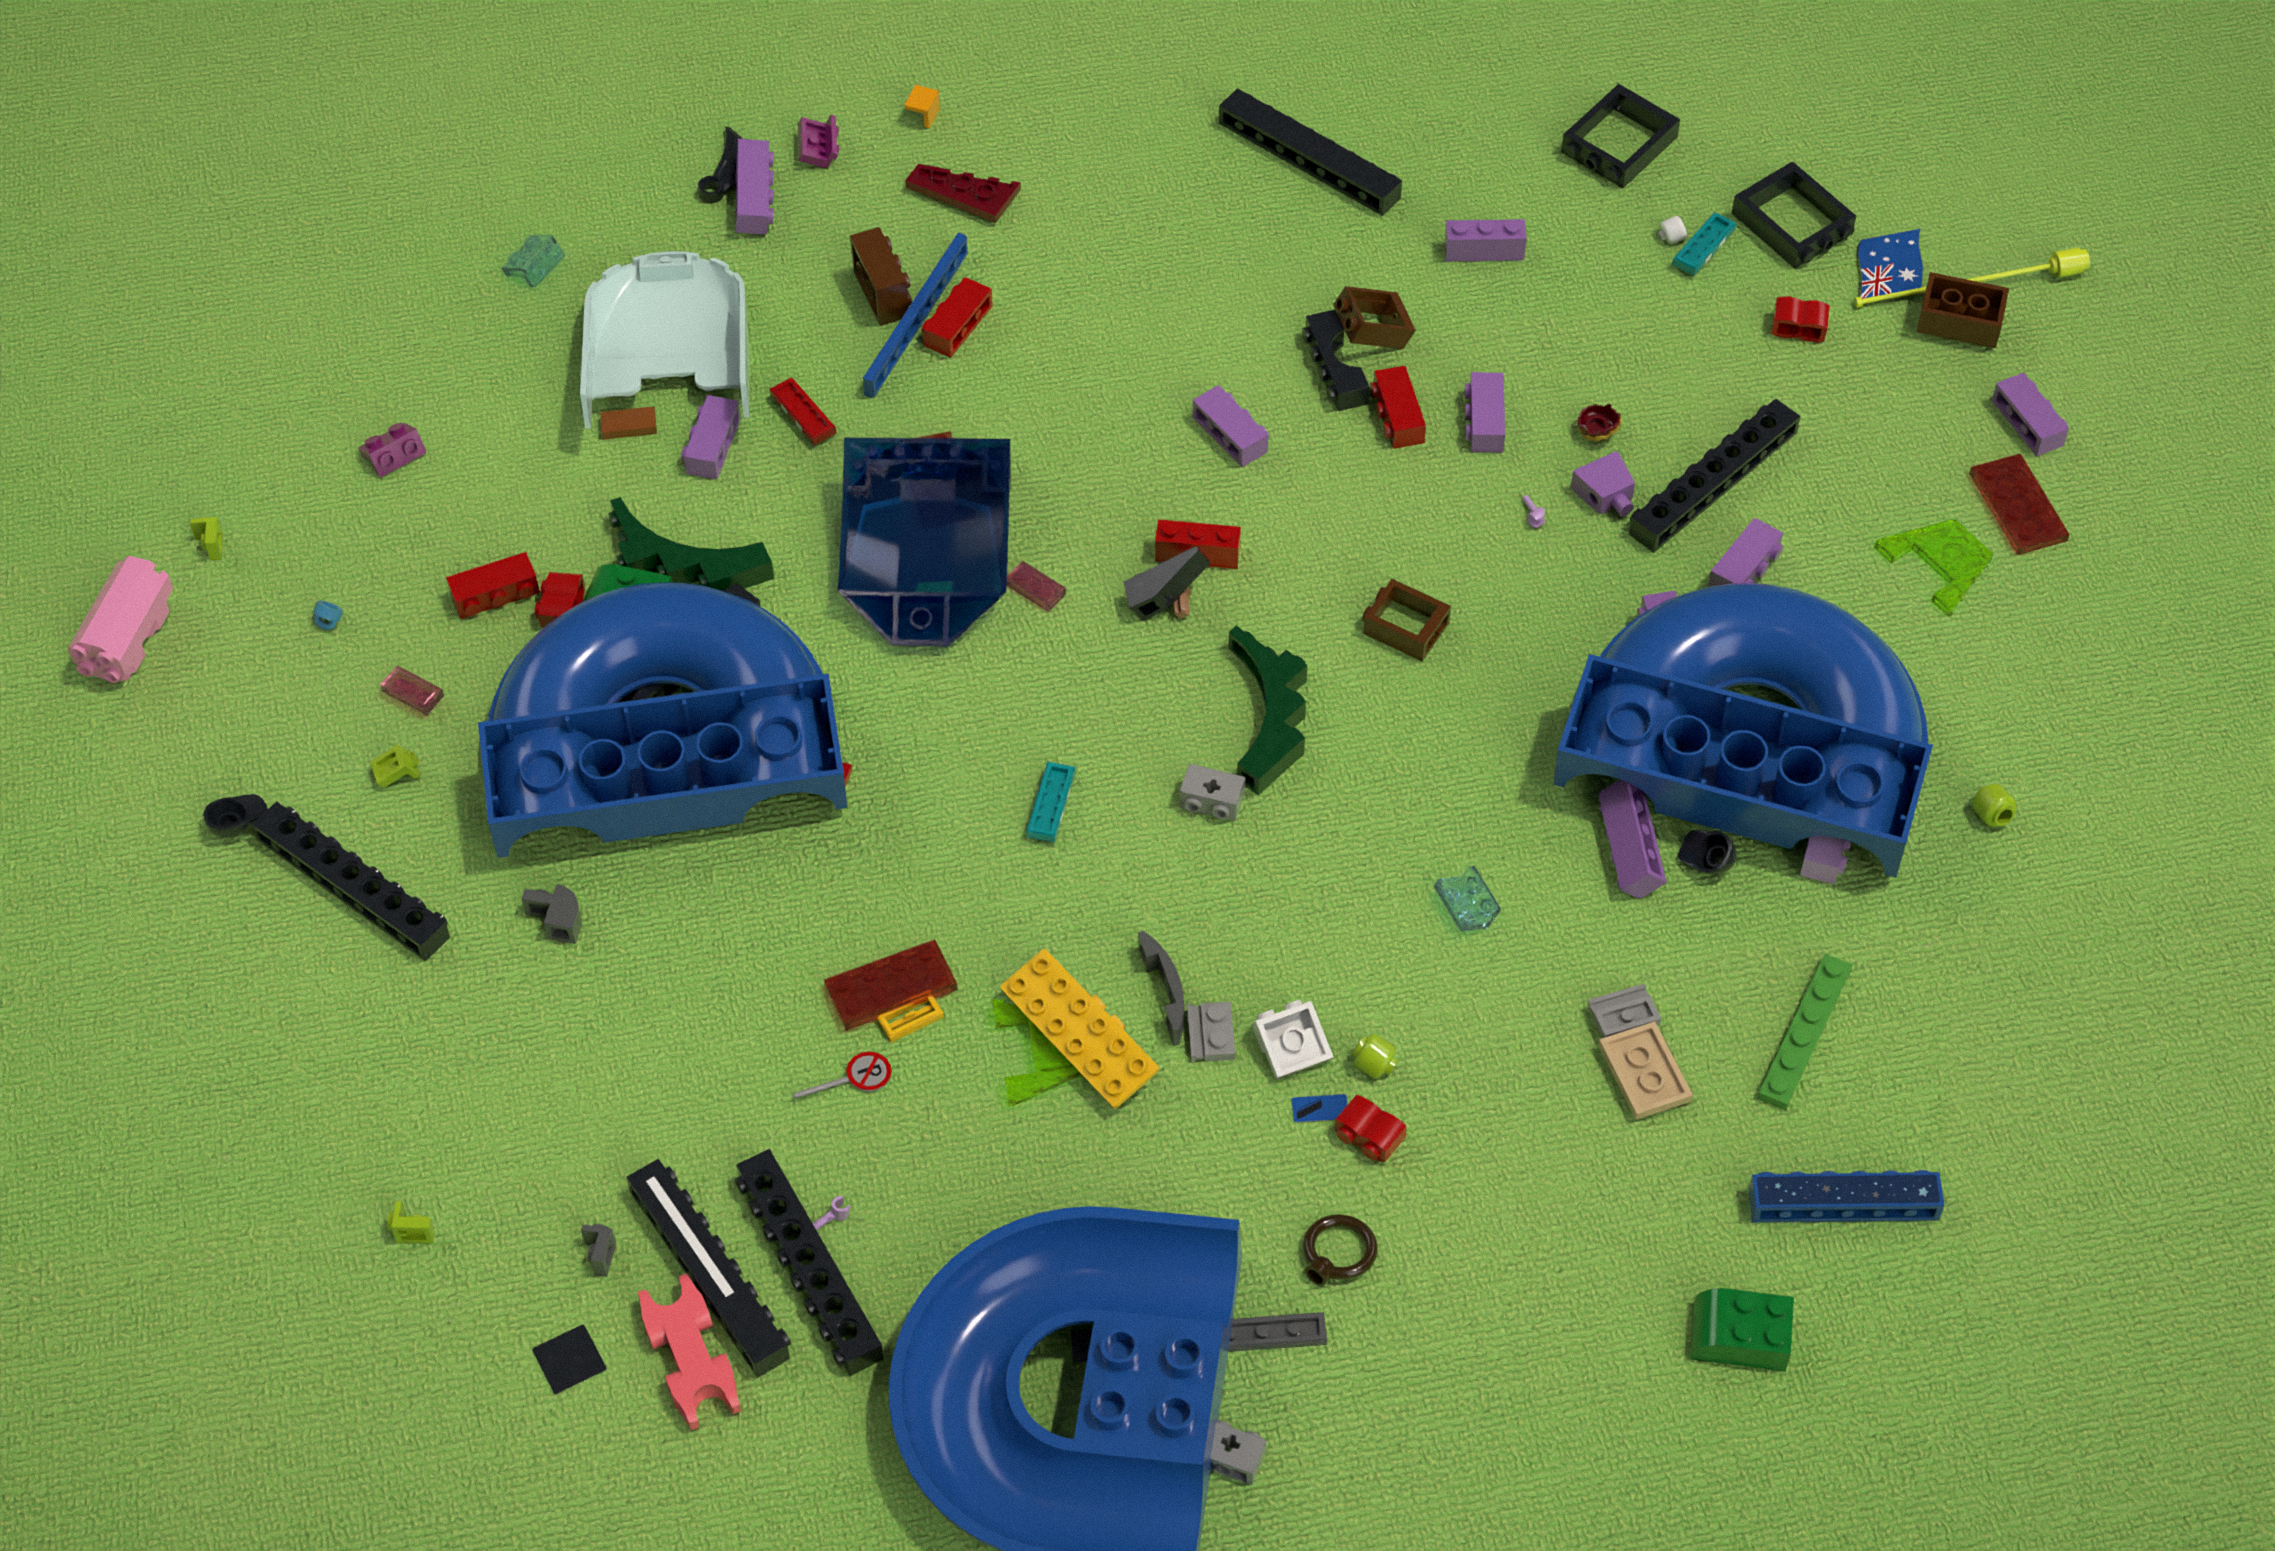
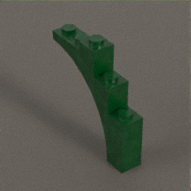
M621 497L610 500L612 512L608 513L612 527H618L620 531L617 532L620 542L618 543L620 555L615 556L618 565L671 576L672 582L691 584L698 581L699 585L721 591L730 588L734 583L746 589L774 579L772 561L763 542L724 549L697 548L676 543L657 535L642 525L629 512Z
M1236 625L1229 631L1228 649L1243 661L1255 677L1263 695L1266 711L1258 737L1251 749L1237 763V775L1245 777V786L1259 796L1304 755L1305 737L1295 727L1306 717V700L1296 691L1307 682L1308 665L1300 656L1293 655L1288 650H1285L1278 656L1272 648L1265 647L1250 632L1243 631Z

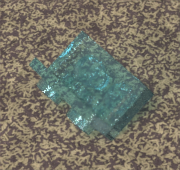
M534 234L526 238L524 245L508 257V262L501 269L507 277L523 276L529 286L533 288L565 257V253L553 235Z
M1468 866L1460 877L1438 879L1433 886L1461 932L1488 929L1501 911L1500 906L1475 866Z

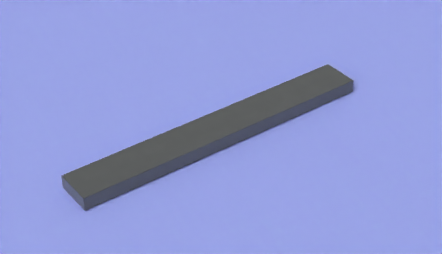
M1324 1312L1233 1319L1228 1352L1327 1345ZM1092 1329L1071 1331L1073 1363L1087 1362Z

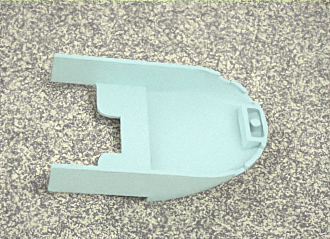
M680 251L657 252L632 258L633 263L622 267L616 264L602 273L603 278L590 285L584 303L580 385L585 429L591 428L592 400L594 398L633 396L641 389V380L646 378L659 379L661 377L695 375L696 386L705 391L741 388L744 418L750 417V357L745 288L740 275L729 270L728 264L714 257L710 260L699 258V253Z

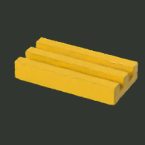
M929 990L877 1015L876 1019L879 1025L882 1026V1030L887 1035L889 1042L892 1043L944 1018V1013ZM927 1002L930 1003V1005H927V1006H925V1007H923V1008H921V1009H919V1010H917V1011L913 1010V1011H911V1012L905 1014L904 1017H902V1018H900V1019H898V1020H896V1021H894V1022H892V1023H890V1024H888V1022H887V1021H889V1020H891V1019H893V1018H895V1017H897V1016H899V1015H902V1014H904V1013H906V1012H908V1011H910V1010H912V1009H914V1008H916V1007H918V1006H921V1005H923V1004H925V1003H927Z

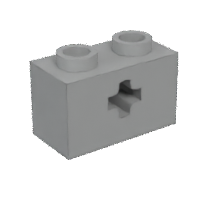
M1189 764L1180 789V808L1193 813L1200 812L1212 815L1218 819L1236 821L1245 795V777Z
M1217 1420L1211 1453V1470L1253 1485L1266 1454L1267 1440L1255 1432H1242L1232 1428L1227 1422ZM1230 1446L1236 1447L1232 1448L1230 1452L1225 1451L1228 1450Z

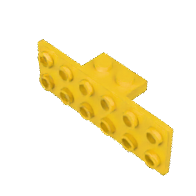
M1046 949L1038 952L1000 986L1004 994L1114 1109H1117L1159 1072V1066L1124 1031L1126 1027L1115 1014L1110 1016L1104 1010L1106 1006L1095 994L1091 996Z

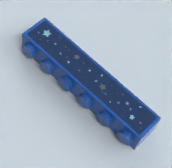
M1894 1170L1882 1173H1867L1865 1171L1835 1173L1833 1171H1825L1820 1174H1805L1799 1171L1789 1174L1761 1172L1759 1174H1752L1748 1189L1752 1223L1940 1220L1944 1208L1940 1172H1929L1926 1170H1918L1913 1173H1898Z

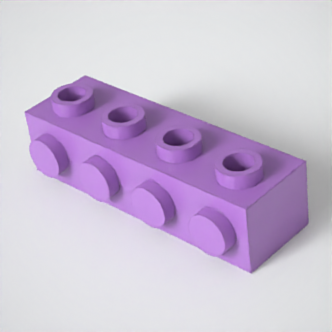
M738 139L736 153L735 232L767 235L768 224H773L774 209L769 208V205H773L774 190L769 189V186H773L774 171L769 170V167H773L774 152H769V141Z
M1620 779L1598 793L1601 804L1600 811L1604 816L1606 836L1612 850L1611 858L1618 875V886L1623 892L1641 899L1666 884L1667 881L1645 793L1636 786Z

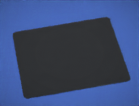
M580 1325L532 1349L554 1394L564 1391L607 1369L585 1325Z

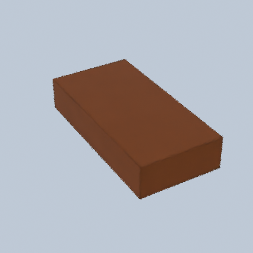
M654 406L600 412L603 440L657 434Z

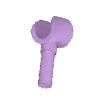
M1528 495L1523 496V501L1530 510V513L1526 516L1530 526L1537 528L1544 524V508H1537Z
M843 1196L835 1197L832 1201L831 1210L813 1223L816 1230L834 1219L843 1221L848 1218L850 1205L844 1209H839L844 1203Z

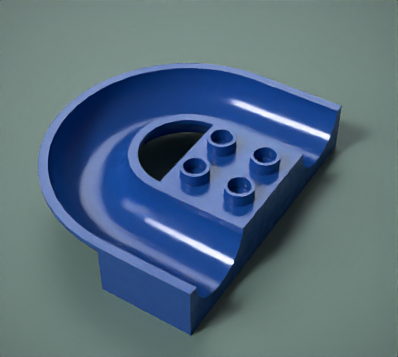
M676 582L637 584L599 594L565 611L539 631L515 657L495 693L488 721L478 722L488 825L498 858L510 856L511 846L522 836L548 827L573 826L588 829L599 835L603 843L743 823L746 812L752 806L764 799L786 793H813L832 801L836 809L848 808L829 674H822L812 653L801 639L784 622L770 612L736 595L702 585ZM652 684H675L695 691L617 703L630 692Z
M1732 583L1691 591L1666 600L1631 621L1612 639L1600 657L1589 654L1558 747L1554 785L1565 788L1566 783L1571 778L1584 774L1611 776L1626 781L1642 790L1652 800L1656 813L1788 849H1793V846L1798 841L1809 837L1826 836L1844 839L1871 851L1884 865L1885 875L1896 878L1933 745L1928 744L1926 716L1921 698L1912 678L1891 648L1874 631L1852 614L1815 595L1777 585ZM1738 685L1769 687L1788 696L1800 709L1724 689Z
M1086 1206L1062 1208L1015 1220L979 1238L954 1256L931 1279L908 1313L897 1339L889 1378L890 1414L901 1456L912 1478L935 1508L960 1530L979 1542L999 1551H1199L1212 1467L1211 1453L1214 1432L1220 1413L1242 1263L1239 1220L1115 1207ZM1093 1324L1074 1439L1061 1437L1041 1427L1027 1412L1020 1396L1019 1382L1022 1367L1032 1349L1049 1334L1071 1325Z

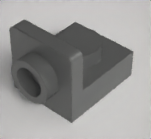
M602 1224L582 1225L581 1233L584 1243L590 1245L588 1262H591L595 1275L607 1277L617 1245L613 1229Z

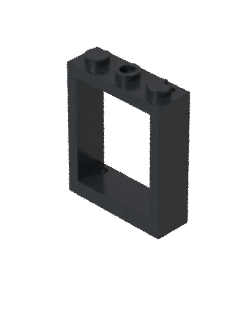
M1617 84L1563 134L1561 152L1584 165L1589 170L1606 178L1608 181L1624 188L1678 138L1681 119L1626 87ZM1613 110L1655 133L1625 162L1620 161L1583 139Z
M1793 161L1736 194L1731 213L1794 269L1807 261H1812L1820 253L1829 251L1838 242L1847 240L1848 236L1854 233L1856 215ZM1791 188H1794L1833 222L1800 243L1759 209L1760 206Z

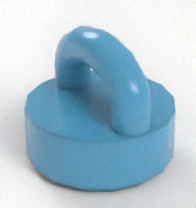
M322 600L316 602L313 610L315 613L314 621L323 630L333 629L343 614L339 606ZM321 617L330 620L329 623L323 622Z

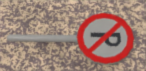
M871 1051L861 1052L848 1062L846 1077L793 1094V1098L797 1099L850 1082L853 1087L860 1091H878L890 1081L892 1074L891 1064L886 1057L879 1053Z

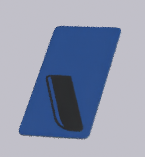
M1345 1094L1292 1098L1295 1122L1335 1120L1347 1106Z

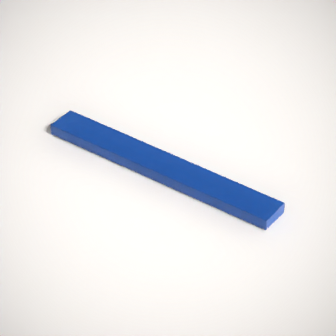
M957 233L864 375V396L870 398L876 396L967 256L966 235Z

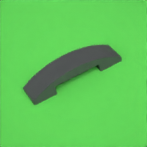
M1138 932V950L1146 972L1159 970L1171 1003L1165 1006V1024L1173 1046L1180 1045L1184 1028V996L1178 972L1162 946L1146 932Z

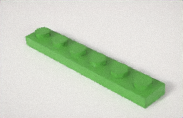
M1824 954L1759 1091L1757 1099L1785 1111L1787 1110L1851 973L1853 964Z

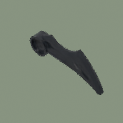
M728 126L725 127L724 152L713 175L706 176L698 182L699 197L707 203L720 201L724 197V192L736 185L734 175L736 171L738 139L743 138ZM708 187L717 188L714 192L705 191Z

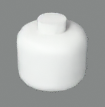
M1673 216L1661 222V231H1658L1662 241L1666 240L1669 245H1674L1687 238L1686 228L1679 216Z

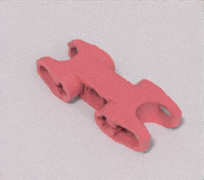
M684 1274L679 1276L682 1294L679 1300L672 1305L662 1306L656 1304L646 1289L637 1293L641 1304L644 1329L652 1349L654 1350L668 1344L678 1371L668 1374L664 1378L675 1408L692 1431L699 1428L696 1409L699 1403L706 1398L716 1397L722 1399L732 1414L741 1412V1407L737 1397L734 1372L726 1353L710 1358L700 1332L713 1327L711 1316L702 1294L697 1290L689 1276Z

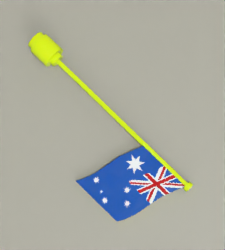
M1921 229L1860 241L1858 261L1862 288L1861 297L1854 298L1856 308L1863 307V304L1925 292L1926 287H1922L1923 264L1919 248ZM2079 247L2053 252L2051 258L2048 259V264L1967 280L1982 282L2049 269L2057 278L2080 274L2084 270L2089 269L2090 257L2086 249H2080Z

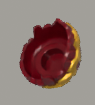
M1609 403L1604 407L1598 404L1590 405L1584 408L1578 417V427L1582 436L1589 441L1595 442L1609 439L1619 430L1622 424L1621 414L1616 412Z

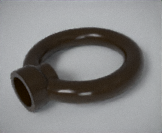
M1329 1215L1315 1221L1308 1228L1303 1239V1252L1309 1263L1305 1268V1273L1313 1283L1319 1286H1324L1330 1278L1345 1280L1362 1275L1370 1269L1377 1257L1378 1244L1373 1231L1363 1221L1349 1215ZM1332 1227L1352 1229L1362 1237L1365 1243L1364 1256L1354 1265L1336 1267L1328 1258L1318 1256L1315 1249L1317 1237L1323 1231Z

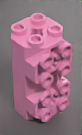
M127 556L123 562L120 560L116 563L68 647L72 661L77 664L76 670L80 674L117 683L118 681L129 679L132 673H135L146 655L142 644L145 638L153 636L156 630L160 629L170 612L166 601L173 590L169 575L163 570L160 574L153 570L156 565L151 561Z

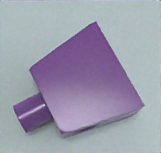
M1617 451L1573 470L1571 489L1597 513L1604 514L1615 509L1620 516H1626L1633 510L1634 505L1630 501L1633 499L1635 483Z

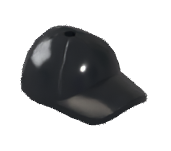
M256 794L242 795L211 802L205 807L203 816L206 827L214 835L224 838L235 837L243 834L248 828L249 823L258 819L268 807L265 801Z
M1691 830L1684 839L1678 853V858L1700 872L1722 874L1729 871L1735 865L1736 849L1732 840L1724 833Z

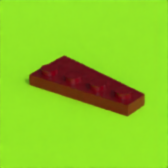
M917 164L905 180L906 188L994 223L998 221L1021 190V182L1011 181V184L1000 182L999 178L988 177V180L975 178L973 173L967 172L953 174L950 169Z

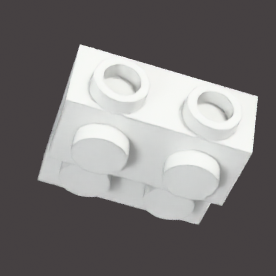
M1301 1000L1291 1002L1284 1006V1011L1276 1014L1274 1010L1263 1012L1256 1016L1258 1020L1252 1024L1261 1051L1266 1054L1275 1079L1333 1058L1312 1001L1304 1004Z

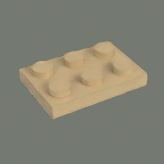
M1655 1021L1599 1039L1598 1046L1635 1120L1692 1102L1693 1094Z

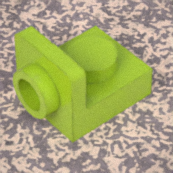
M202 517L190 519V527L195 540H201L202 549L207 550L210 560H222L223 531L218 518Z
M398 744L370 761L376 782L382 788L387 787L406 774L415 779L421 776L418 768L420 763L416 754L411 750L407 751Z
M395 1201L394 1211L388 1214L387 1225L388 1230L393 1232L396 1243H434L435 1231L431 1218L419 1214H413L408 1217L406 1216L402 1201Z

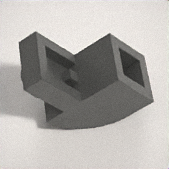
M559 884L556 885L554 894L541 889H525L522 896L525 914L545 918L543 924L547 939L576 944L582 927V918L575 894L567 887Z

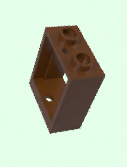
M1345 286L1333 304L1350 343L1404 349L1416 331L1398 292ZM1361 313L1377 314L1380 316L1383 324L1365 322Z
M1391 579L1386 587L1380 588L1373 606H1368L1362 616V621L1364 622L1363 634L1423 662L1448 626L1451 606ZM1392 600L1429 617V620L1418 635L1380 618Z

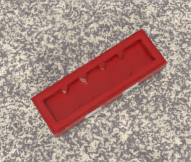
M792 377L769 389L770 396L813 445L837 433L835 425Z

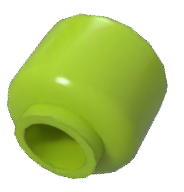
M1989 784L1980 788L1972 803L1975 813L1991 827L2005 826L2010 823L2015 816L2017 808L2016 800L2000 784Z
M1370 1034L1368 1037L1363 1035L1351 1054L1354 1058V1066L1373 1079L1380 1078L1383 1073L1389 1076L1398 1062L1394 1058L1395 1046L1377 1034Z

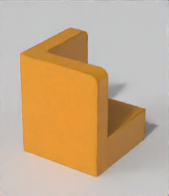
M915 85L905 102V109L922 113L924 127L926 128L931 127L940 110L939 90Z

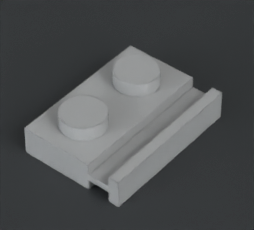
M1645 984L1588 1000L1587 1006L1593 1014V1019L1602 1038L1654 1021L1657 1026L1661 1023V1017L1650 994L1648 995Z
M1231 1002L1201 1003L1200 1006L1187 1004L1191 1062H1196L1198 1059H1205V1061L1235 1060Z

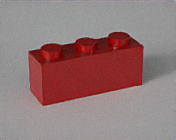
M964 277L958 285L952 288L949 297L938 305L931 319H927L924 322L921 330L924 346L951 358L993 307L992 288Z
M1406 366L1375 370L1373 382H1370V393L1372 398L1377 399V414L1379 419L1383 418L1384 420L1383 431L1385 438H1390L1393 449L1424 444L1426 424Z
M1158 519L1155 537V562L1167 561L1183 553L1185 550L1197 546L1209 559L1210 567L1238 569L1241 527Z
M527 552L446 577L450 596L460 619L540 593L537 577Z

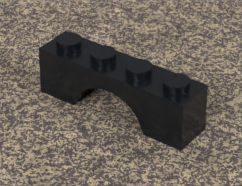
M1336 310L1307 315L1306 325L1302 328L1303 339L1305 343H1309L1311 346V358L1314 363H1318L1321 382H1326L1329 401L1334 402L1337 411L1368 405L1370 387L1362 368L1346 365L1334 356V353L1344 346V328Z

